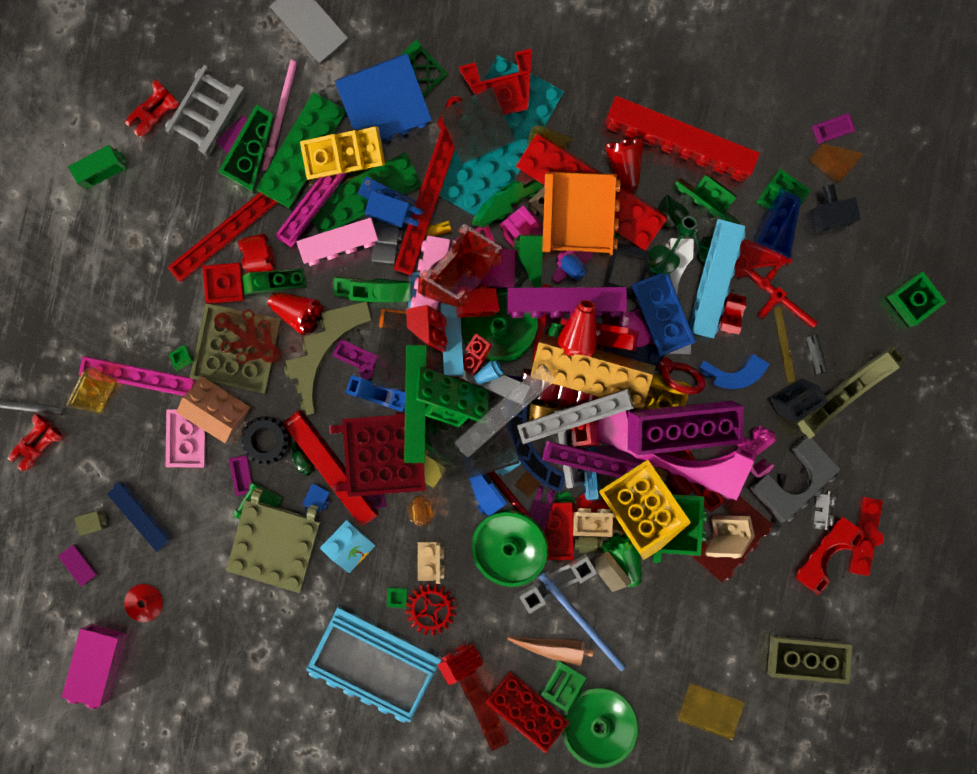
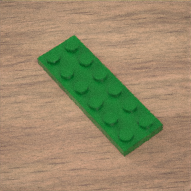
M313 92L256 190L290 209L307 181L300 141L334 134L346 115V110Z
M404 152L386 161L385 165L374 167L340 184L312 220L318 233L321 234L346 226L365 216L369 199L357 194L365 176L405 196L420 189L422 183L407 153Z

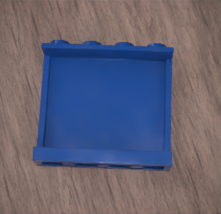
M407 53L334 80L353 130L379 127L380 138L385 142L391 140L394 134L400 133V135L411 132L410 128L418 126V128L429 125L428 121L432 120Z

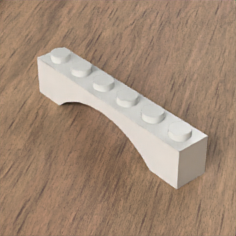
M670 238L668 243H665V246L671 250L678 238ZM681 239L673 252L680 258L678 268L668 273L676 294L681 275L693 259L694 239ZM691 344L666 355H690Z

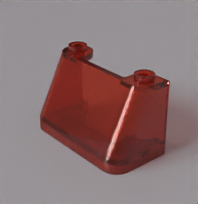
M463 224L458 231L461 233L460 238L452 242V248L434 269L424 270L419 275L418 294L458 308L461 305L465 306L471 293L491 269L501 263L503 247L466 224Z

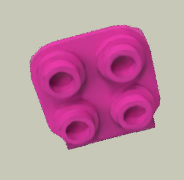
M523 205L499 224L504 231V238L513 249L514 239L520 234H541L543 236V223L532 211H528Z
M760 425L752 430V437L749 439L743 437V443L737 445L758 455L776 441V434ZM763 458L751 467L750 473L756 477H762L767 475L774 465L769 463L765 466L767 460Z

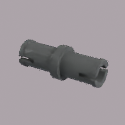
M818 334L813 335L814 343L811 336L806 337L811 353L809 356L813 360L816 375L821 374L820 365L823 373L828 372L823 356L825 352L821 349Z

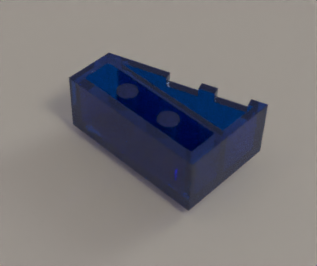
M781 187L754 237L756 243L790 259L801 198L797 194Z

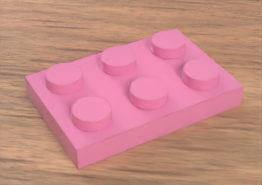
M167 410L166 467H206V431L176 413L177 410Z

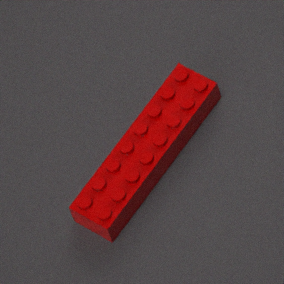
M615 96L604 124L608 126L607 129L610 131H621L630 139L642 138L643 143L648 146L656 145L661 147V151L676 153L683 160H694L698 166L704 168L709 166L714 168V172L722 175L724 173L729 174L732 179L742 182V180L746 181L752 175L760 155L757 151L619 96Z
M539 131L516 165L517 168L545 185V174L547 171L604 174ZM620 184V192H616V199H620L619 211H615V219H619L618 231L616 232L643 250H646L666 221L667 214Z

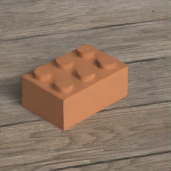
M201 377L182 397L176 413L226 443L244 422L250 406L206 378Z

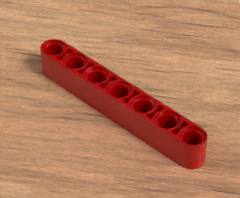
M297 410L283 422L288 432L332 489L333 484L347 483L344 465L302 411ZM347 491L335 492L362 527L379 515L377 509L370 508L373 504L371 501L366 502V496L348 497Z

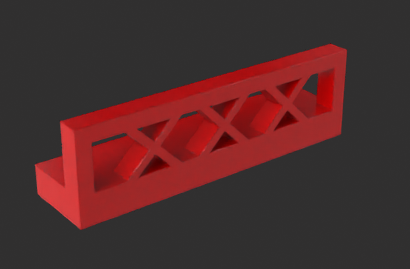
M561 318L560 324L566 325L569 319ZM596 323L597 345L636 351L639 332L630 328Z

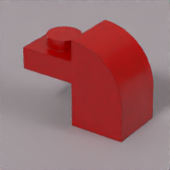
M729 293L724 301L725 309L723 315L720 316L719 327L720 330L728 334L735 333L739 335L742 328V316L746 308V297Z

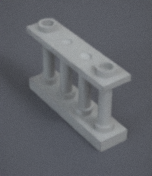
M203 65L202 69L199 68L194 77L195 80L173 118L170 117L168 119L165 131L171 136L177 131L198 143V150L208 157L217 143L216 140L223 133L246 94V90L236 84L235 88H230L209 76L210 69ZM206 82L227 94L228 100L226 103L221 105L199 92L203 83ZM194 98L217 110L219 115L216 120L211 121L190 109L189 107ZM185 114L208 127L209 132L206 137H201L180 125Z

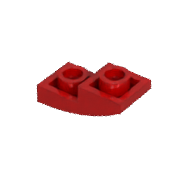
M477 333L468 344L467 352L463 357V369L472 376L479 372L492 346L491 343Z

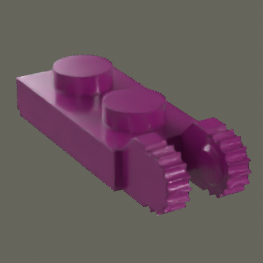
M539 485L529 514L545 531L555 490L550 489L547 503L540 502V497L544 489L543 486Z

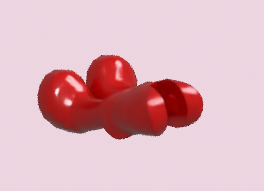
M157 79L152 83L154 90L152 95L143 104L140 103L125 120L129 127L134 126L140 119L142 120L134 130L138 137L148 133L152 126L159 121V118L169 110L178 109L180 106V102ZM165 98L155 111L149 112L158 102Z
M35 413L32 417L33 429L25 438L23 437L8 456L11 462H15L21 455L25 457L18 465L22 472L29 470L34 465L35 460L53 441L59 442L64 437L57 427L50 426L52 423L38 413ZM46 430L43 438L35 447L32 446V443Z

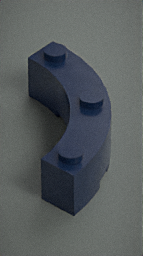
M509 399L507 428L516 456L535 479L547 487L561 492L565 482V474L542 460L532 442L522 443L517 425L526 423L529 401L525 400L524 405H521Z

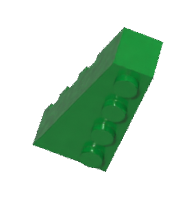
M257 104L255 105L218 171L221 175L251 192H254L274 119L272 113Z

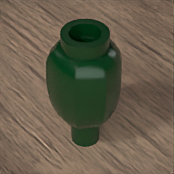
M297 442L292 443L290 447L293 451L292 461L299 473H303L304 476L312 474L315 471L313 469L314 464L298 446Z

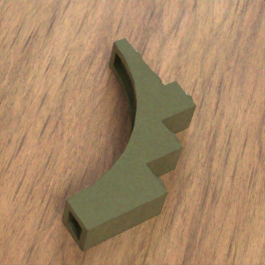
M367 302L322 312L320 323L322 329H326V331L304 336L302 347L304 353H308V355L286 361V366H284L286 377H290V380L298 379L299 382L296 383L298 394H302L303 401H300L302 411L306 412V415L316 414L314 400L315 383L319 368L327 353L345 334L358 326L372 322Z
M893 345L858 368L851 377L835 386L825 396L828 403L808 414L797 423L801 431L809 439L814 437L839 412L875 384L899 369L906 360Z

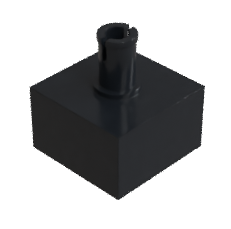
M835 184L822 187L826 204L818 205L810 211L814 233L852 226L861 220L856 197L838 200Z

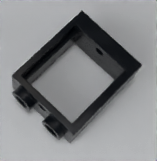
M618 242L617 250H614L613 255H610L602 287H624L609 283L617 253L644 260L638 282L645 279L649 265L647 259L649 251ZM626 287L627 298L635 300L632 289Z
M802 378L770 398L778 415L795 423L828 403L819 385Z

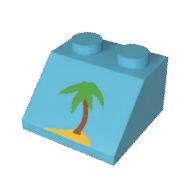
M347 519L320 549L332 561L350 573L376 544L352 521Z

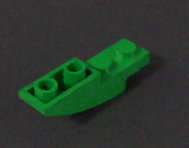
M532 180L525 184H522L520 181H512L505 185L482 205L472 221L473 226L485 228L492 224L491 221L495 219L501 220L506 218L508 213L513 211L511 205L520 203L522 201L521 198L525 196L532 197L536 195L537 191L543 188L542 183L537 180Z
M343 276L334 277V296L346 297L352 301L364 302L411 301L412 282L382 278L371 280Z

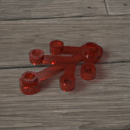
M247 309L242 314L243 319L246 320L248 333L232 323L228 314L218 313L215 316L214 322L217 327L227 328L243 339L236 342H222L220 349L223 352L229 353L232 350L252 346L259 350L249 354L244 352L238 353L236 356L237 362L245 364L251 360L262 359L267 363H272L278 359L279 349L276 345L272 344L270 323L262 320L258 324L259 330L263 333V344L257 340L254 323L255 313L252 310ZM247 312L252 313L250 319H247L245 316ZM220 317L225 318V322L223 324L219 323ZM263 323L268 324V328L266 330H263L261 328V325ZM226 343L230 345V349L227 351L223 348ZM269 349L273 352L270 357L266 355V351ZM242 354L246 356V359L243 362L239 360V357Z

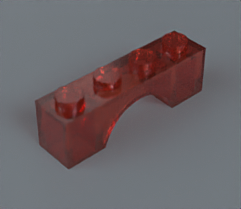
M476 669L461 679L459 683L478 718L491 751H494L508 744L509 737L497 712L485 703L489 695Z

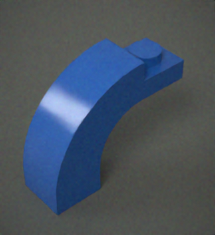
M752 354L748 357L744 366L735 373L723 372L706 361H702L698 368L702 370L701 374L709 379L714 377L710 385L720 389L735 390L755 383L765 373L770 364Z
M351 375L346 394L405 413V392Z

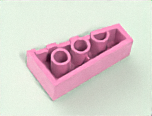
M368 218L296 242L303 263H309V266L321 263L320 259L326 257L328 260L339 257L338 253L346 252V254L356 252L357 247L363 245L364 248L375 246V241L379 239L372 218Z

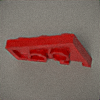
M553 502L544 531L548 541L547 560H574L573 502Z

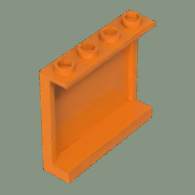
M546 172L542 252L563 250L604 252L613 255L614 250H617L618 238H614V231H618L619 219H615V211H619L620 199H616V192H620L621 180H617V174Z

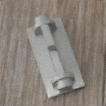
M823 490L816 496V507L823 509L822 511H815L814 524H816L815 528L823 529L824 525L825 530H831V526H834L835 515H832L833 507L836 506L837 498L834 495V491H828V495H826L827 491Z

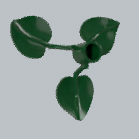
M666 195L658 207L659 210L667 214V219L663 226L666 228L676 226L679 228L680 235L671 250L663 245H657L650 249L647 257L649 268L658 274H668L678 268L680 258L673 252L682 238H689L693 234L696 246L700 249L699 257L706 263L713 238L711 236L703 237L699 242V230L696 229V219L689 216L688 210L681 203Z

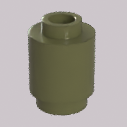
M578 536V538L574 539L575 550H578L579 554L602 551L601 536Z

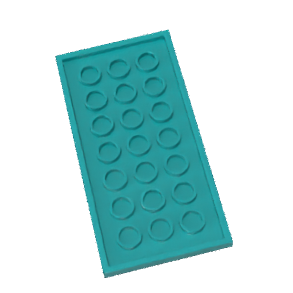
M497 55L483 81L519 72L518 66ZM530 73L528 110L490 119L477 97L474 96L456 128L461 130L439 197L475 216L482 205L494 193L516 180L521 171L516 167L517 163L538 131L542 133L564 91Z

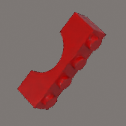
M842 517L840 521L834 524L833 530L829 535L823 538L819 548L810 555L805 566L799 569L795 578L819 596L831 581L827 574L829 559L838 551L845 549L855 550L866 534L859 527Z

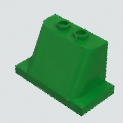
M672 494L691 523L661 550L653 554L654 563H661V553L701 556L702 542L706 541V530H702L703 522H707V510H704V496Z

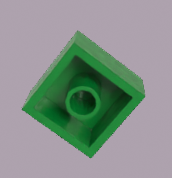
M924 272L917 273L887 296L909 327L918 325L946 303V300Z

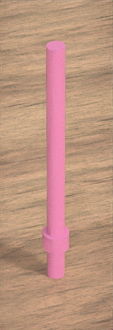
M291 60L268 147H265L263 154L265 155L261 169L263 171H267L277 151L275 147L298 64L294 60Z

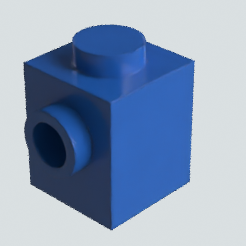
M312 483L302 505L306 506L305 510L307 511L311 504L319 506L318 513L322 510L326 511L331 501L328 498L332 491Z

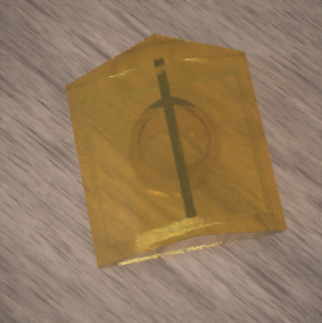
M90 366L82 371L66 405L100 414L116 380Z

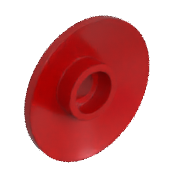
M136 585L126 594L124 601L125 610L135 621H152L162 611V595L152 585ZM140 600H143L145 602L144 607H140Z

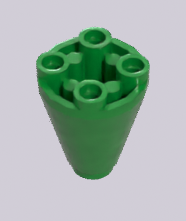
M612 534V537H609L610 540L601 545L603 553L609 552L629 577L632 583L628 587H635L641 584V555L627 534Z

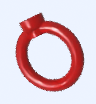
M665 357L660 362L658 369L662 372L664 381L671 388L685 394H698L704 390L706 385L705 379L694 367L685 363L673 362L668 357ZM674 370L685 371L697 380L698 385L694 387L682 385L676 382L670 374Z

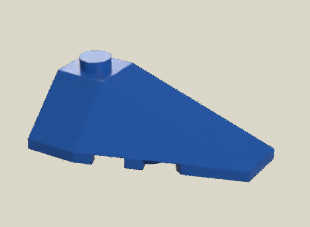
M460 441L458 445L476 500L479 503L477 508L482 515L487 514L490 516L505 506L507 501L463 442Z

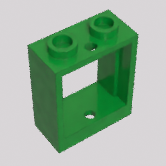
M107 145L69 165L68 168L76 183L87 190L127 169L125 165L127 160L117 148L114 149Z

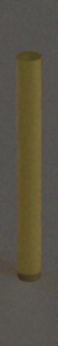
M781 307L774 308L787 381L788 383L796 382Z

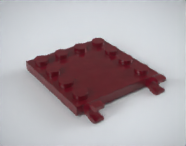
M405 414L342 419V425L329 426V434L343 433L347 483L333 484L334 492L347 491L348 497L426 491L424 463L404 462Z

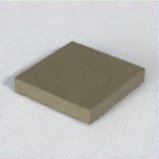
M605 552L590 560L596 572L612 592L625 588L632 583L609 552Z

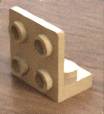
M418 542V581H436V584H440L441 579H444L445 566H441V559L445 558V546H441V542Z

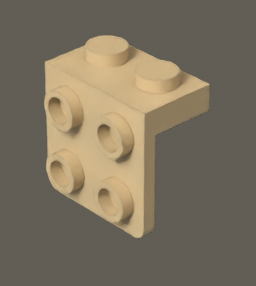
M578 508V512H574L573 536L612 537L613 517H615V514L611 513V509H598L597 513H591V509Z
M714 515L711 520L715 537L706 549V555L713 557H742L755 537L750 516Z

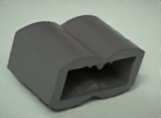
M376 223L375 230L379 240L375 241L376 245L373 246L372 262L395 265L400 251L397 249L398 242H402L403 231L400 230V227Z

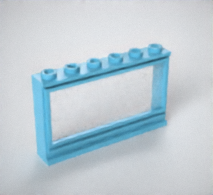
M339 605L306 671L315 679L322 678L326 680V684L333 688L338 686L344 689L343 692L351 697L354 695L360 697V701L367 705L374 704L378 706V710L382 713H391L395 715V719L398 721L410 723L442 657L439 655L436 657L428 653V650L420 649L410 644V641L402 640L394 636V633L376 627V624L373 622L368 623L360 619L355 613L350 614L344 611L342 606Z

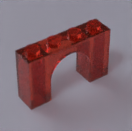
M738 496L737 500L729 499L722 508L731 516H750L755 537L744 555L739 558L707 556L705 551L709 545L705 542H702L701 556L690 555L722 583L724 580L727 582L734 573L732 571L736 566L740 567L746 561L745 556L748 552H753L758 547L759 539L761 537L765 538L771 531L772 523L741 496Z

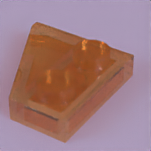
M822 144L809 160L834 181L840 183L863 154Z

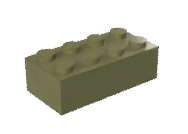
M770 635L767 674L776 678L849 684L853 645L843 641Z

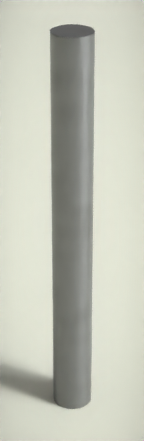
M0 400V408L56 415H63L64 408Z

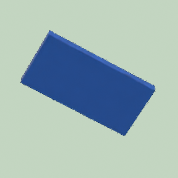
M657 274L631 285L659 357L696 342L669 274Z

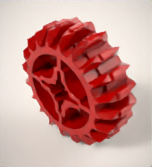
M427 583V589L425 590L424 586L420 585V593L417 589H414L413 593L416 596H408L413 602H406V606L411 607V609L405 610V613L412 614L407 618V621L414 619L411 627L414 628L418 624L417 632L424 628V635L428 634V630H432L431 633L434 636L436 633L435 629H438L441 634L443 633L442 626L447 630L449 629L447 621L452 624L454 623L450 616L454 617L457 615L456 612L451 611V609L457 608V605H451L455 601V597L448 598L451 591H448L446 594L443 593L445 586H442L441 590H437L438 584L435 583L434 589H431V584ZM428 594H436L443 601L433 602ZM420 597H423L425 607L416 612V602ZM428 603L429 605L431 604L432 607L433 605L437 607L434 610V615L426 611L428 609ZM447 606V614L440 622L437 612ZM428 616L434 624H426L419 618Z

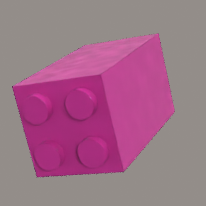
M93 624L80 628L61 698L67 699V702L72 704L84 703L86 707L91 709L100 708L110 700L127 633Z

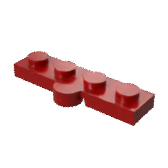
M862 497L857 527L866 536L857 548L852 551L849 567L850 573L870 575L874 548L881 545L884 541L883 534L878 531L883 500Z

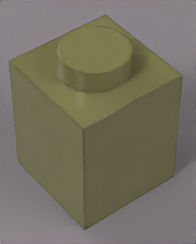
M101 510L74 517L79 536L107 529V518L104 513L102 514Z

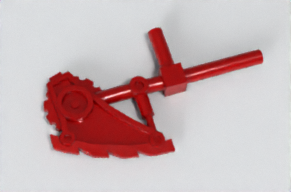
M746 239L741 241L739 248L740 256L735 262V274L733 277L743 278V276H750L759 284L760 288L766 289L771 293V299L759 312L758 316L764 319L777 303L782 302L814 328L818 322L786 297L787 293L780 287L775 288L770 284L779 268L786 263L790 264L793 259L784 253H778V250L772 247H763L764 244L750 243L751 240ZM776 266L774 270H771L765 279L753 270L756 268Z

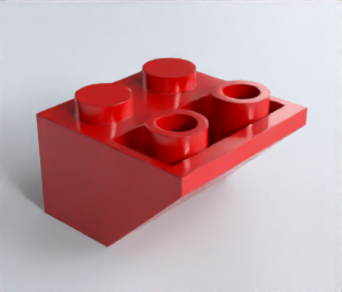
M429 305L406 309L407 328L426 344L441 352H446L448 339L445 333L447 325L445 315Z

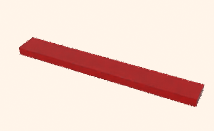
M442 125L415 207L423 210L422 215L412 213L411 219L417 220L419 225H408L393 270L412 276L461 130Z
M258 193L167 268L179 282H182L275 207L278 202L262 193Z

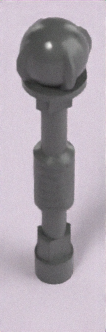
M779 474L778 485L782 489L785 486L786 474ZM775 516L773 522L770 523L772 525L769 527V532L773 536H778L781 533L780 526L782 524H779L780 521Z

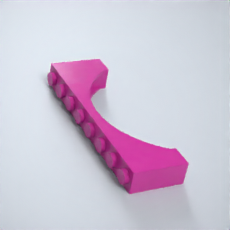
M631 409L600 419L597 426L600 443L610 444L621 452L632 454L637 459L649 460L655 467H662L673 475L685 477L689 482L703 485L707 490L719 492L728 499L737 500L757 453L738 446L736 451L728 455L701 461L681 459L666 452L636 455L628 450V411H631Z

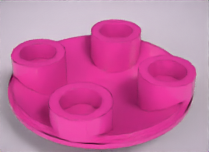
M626 312L617 320L616 324L618 327L630 328L639 332L637 347H644L650 342L652 337L642 315L636 312Z

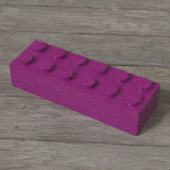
M626 287L508 288L507 310L508 315H512V318H523L524 315H531V318H543V315H550V318H562L563 315L571 316L581 300H588L595 304L596 318H600L602 314H608L609 318H619L627 311Z
M723 401L628 411V450L636 455L742 444L744 406L735 401Z

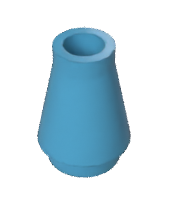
M497 360L490 361L474 375V378L478 385L500 378L504 371Z

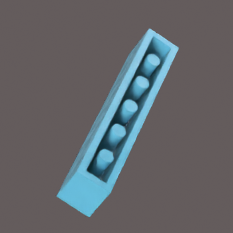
M720 219L717 220L689 320V326L694 334L714 338L715 334L719 331L718 322L720 316L724 313L725 297L729 295V283L735 274V262L740 256V244L746 234L745 226Z

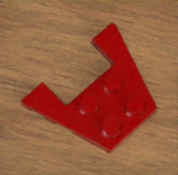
M532 49L515 52L519 72L482 82L479 78L476 62L459 66V71L490 119L528 110Z

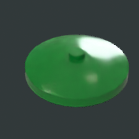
M496 289L499 311L493 316L461 318V333L466 346H468L476 333L492 344L485 360L488 362L497 360L499 363H504L521 357L531 348L537 336V318H531V315H524L523 318H512V315H508L507 289Z
M505 510L493 513L480 523L472 538V556L477 568L490 581L502 586L516 587L531 582L541 573L547 562L548 541L544 531L534 519L518 511Z
M605 688L586 690L578 695L569 712H564L563 717L570 723L562 732L563 739L570 753L581 763L595 768L611 767L625 760L634 750L639 736L638 717L631 703L618 692Z

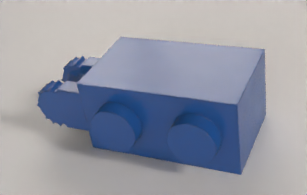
M381 190L371 192L365 216L401 228L403 223L413 226L419 225L417 220L406 217V214L409 211L416 215H422L423 210L410 206L405 198L399 196L392 198L387 196L388 193Z

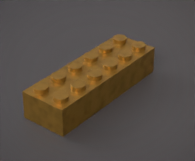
M542 334L530 377L598 397H606L629 389L634 407L643 409L655 365L596 349L591 357L577 354L568 356L564 354V349L558 344L557 337Z

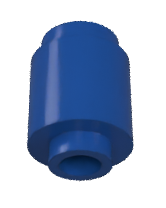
M567 253L560 260L562 263L560 267L572 279L575 278L577 281L589 271L586 265L574 253L571 255Z

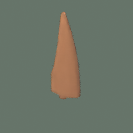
M508 636V640L529 651L566 664L581 667L583 656L593 657L594 649L584 648V641L567 638L536 639Z

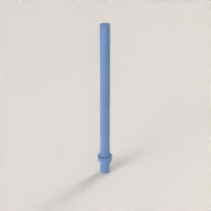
M544 572L541 573L538 578L544 583V588L551 591L620 671L624 670L626 665L556 587V582L553 579L550 580Z

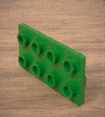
M422 366L418 369L416 400L429 404L425 409L424 416L460 427L468 418L481 423L487 422L489 391L487 389Z

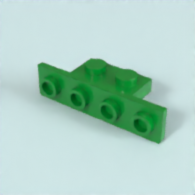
M707 173L696 188L681 177L675 183L680 192L683 194L688 193L693 197L692 199L700 206L703 204L713 216H719L728 222L741 223L726 211L737 195Z

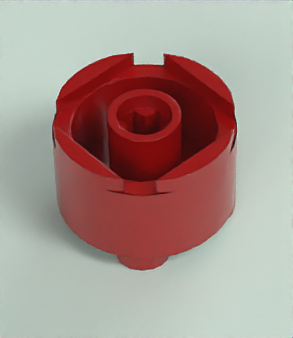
M266 233L238 240L239 249L243 251L244 258H241L244 270H247V273L275 270L273 268L275 262L272 248L266 244V241H269Z

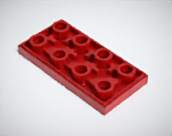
M509 672L485 702L544 753L550 749L570 723L511 672Z

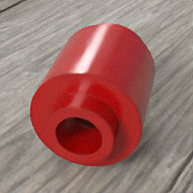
M671 473L666 476L668 480L665 483L673 494L689 495L693 492L690 483L685 477Z

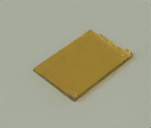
M690 683L677 721L732 741L744 702Z

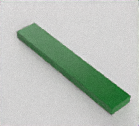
M406 345L405 463H425L424 415L426 403L416 400L418 369L421 366L426 368V345Z

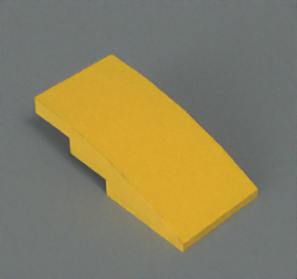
M379 127L353 130L300 141L307 180L385 165Z

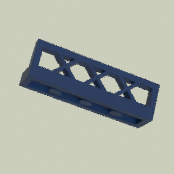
M123 481L114 484V488L107 495L156 552L161 550L172 540L170 535Z

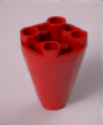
M642 138L625 139L619 143H606L605 152L614 173L617 174V180H621V185L630 191L638 190L643 153Z
M273 292L268 299V306L301 335H306L309 332L313 333L316 330L318 317L324 311V306L314 298Z
M581 300L558 336V344L564 349V354L568 356L577 354L588 357L594 355L597 347L596 309L593 302Z

